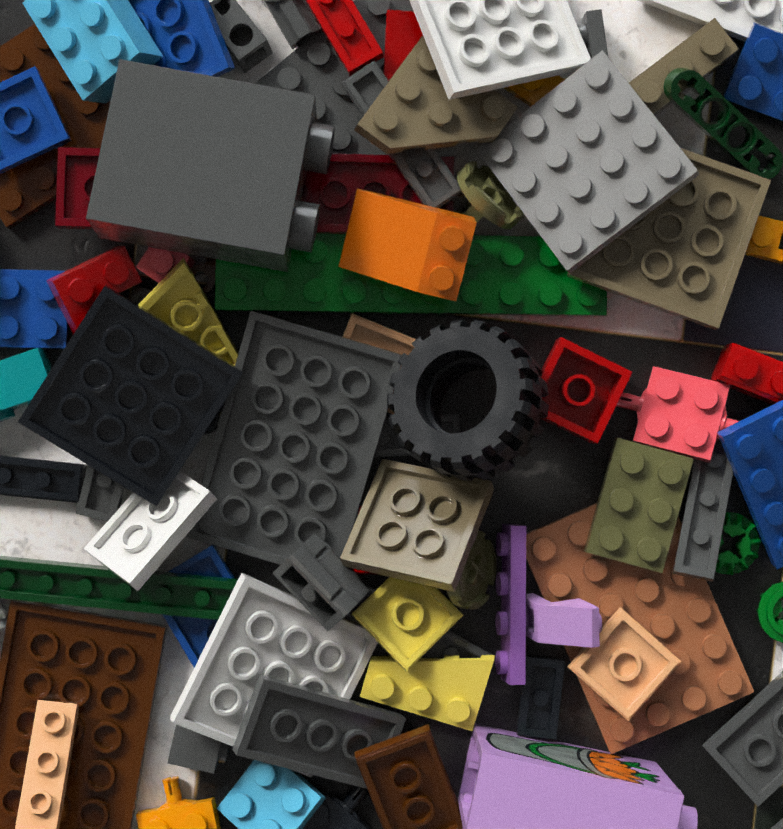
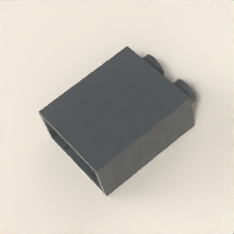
M119 59L86 219L99 238L288 272L292 249L311 253L313 251L319 222L320 204L302 201L307 171L326 175L328 173L334 143L335 126L317 123L316 99L313 94Z

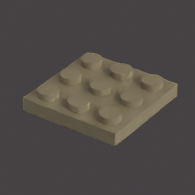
M382 459L341 554L340 560L343 566L455 592L493 494L494 487L492 481L480 478L464 481L454 476L447 477L431 468Z

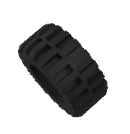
M464 319L456 320L450 323L449 329H446L442 324L430 329L431 336L426 339L419 336L412 343L415 348L410 354H402L398 361L402 366L398 373H392L389 385L394 388V392L387 395V408L395 412V414L390 415L389 421L392 430L399 433L397 440L404 449L412 453L414 458L447 477L454 476L459 480L472 481L476 475L485 480L495 477V469L497 468L503 472L509 471L515 467L513 459L518 455L525 459L532 451L528 444L533 437L539 439L544 430L539 425L540 418L548 417L549 405L542 400V397H546L549 392L547 382L541 378L543 371L538 362L506 331L497 326L491 327L484 321L474 320L469 325ZM478 369L493 371L497 383L496 398L493 407L485 419L474 428L465 432L452 434L444 431L440 410L443 397L449 386L467 372Z

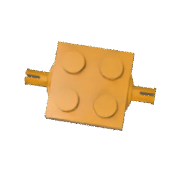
M179 776L168 777L162 780L166 794V803L157 808L140 810L136 814L138 829H221L215 797L201 800L182 799Z

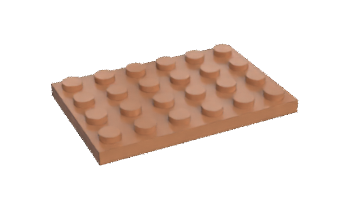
M597 503L526 533V560L542 598L550 602L577 598L599 607L602 627L621 607L681 661L629 721L577 676L610 754H613L754 693V689L707 581L673 574L682 526L679 516L663 573H659L584 551ZM563 645L570 662L584 648Z

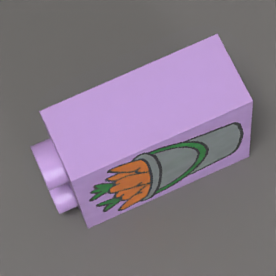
M474 724L458 795L463 829H697L698 824L697 809L683 805L684 795L681 790L676 787L654 761L616 753L610 754L607 751L551 739L520 736L513 731Z

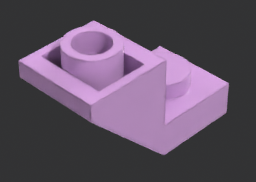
M534 593L526 594V636L537 643L590 648L600 647L599 633L602 630V618L599 613V607L580 598L550 602Z

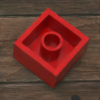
M560 337L556 339L541 369L543 371L541 378L547 382L549 392L546 397H542V400L549 405L548 417L540 419L591 444H598L632 371Z

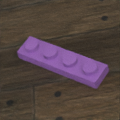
M502 524V533H497L496 552L498 556H502V572H497L496 592L498 596H501V611L496 613L495 625L497 635H501V651L496 652L495 667L497 674L501 675V680L507 684L525 685L526 526Z

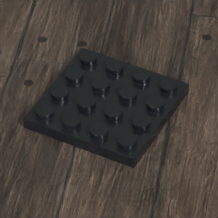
M105 284L18 420V423L157 506L242 376L243 371Z

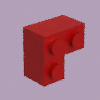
M116 246L46 280L74 334L105 284L121 293L141 283L142 280L125 246Z

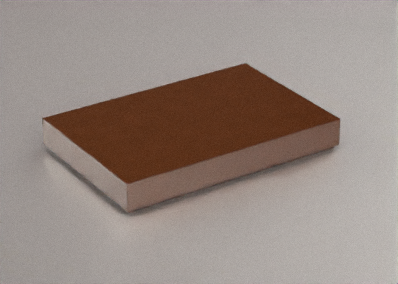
M429 724L354 752L355 759L383 829H463L459 804Z

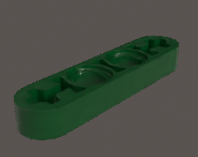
M681 67L672 70L667 75L663 88L668 100L745 171L766 179H771L780 172L783 165L781 151L706 79L694 70ZM681 79L688 81V88L699 95L695 100L688 95L680 93L681 88L678 83ZM716 101L719 105V115L713 122L706 123L702 117L703 108L707 103ZM737 126H742L746 134L743 143L737 147H731L728 140L731 130ZM754 149L766 155L765 159L768 164L765 168L760 166V161L754 155L749 154L751 150Z

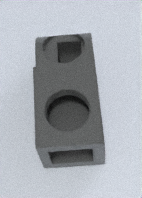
M213 0L210 2L226 46L244 73L273 54L266 37L236 0Z

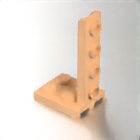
M44 700L37 701L15 829H59L78 719V704Z

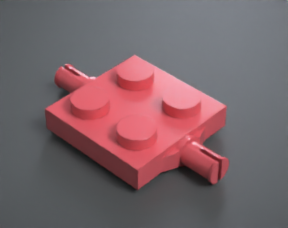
M655 366L652 368L648 386L643 391L641 397L623 392L616 407L637 411L638 423L633 442L709 463L712 459L715 444L719 440L717 432L739 422L727 418L726 402L730 391L729 384Z

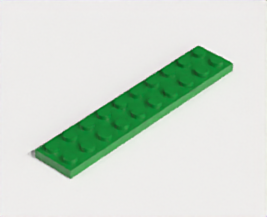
M316 233L312 253L292 249L288 272L216 259L215 311L253 310L257 312L535 316L607 315V291L567 277V270L541 236L474 235L457 301L415 292L338 267L346 234Z

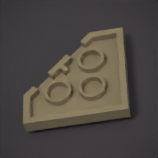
M422 36L364 114L354 131L386 154L400 153L404 149L425 147V150L454 147L458 143L478 141V144L494 142L518 107L496 90L449 100L426 41Z

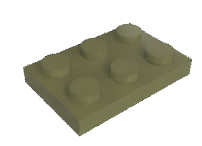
M616 437L584 551L663 573L694 459Z

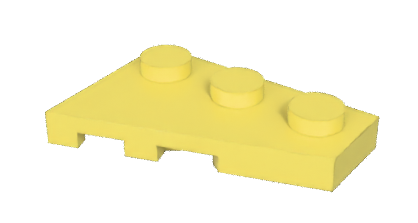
M183 258L138 305L235 366L239 352Z
M445 655L444 658H420L407 672L391 656H372L360 697L473 731L495 655H481L480 658H460L459 655Z

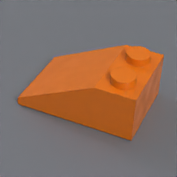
M357 188L338 267L415 292L457 301L477 222L472 216Z

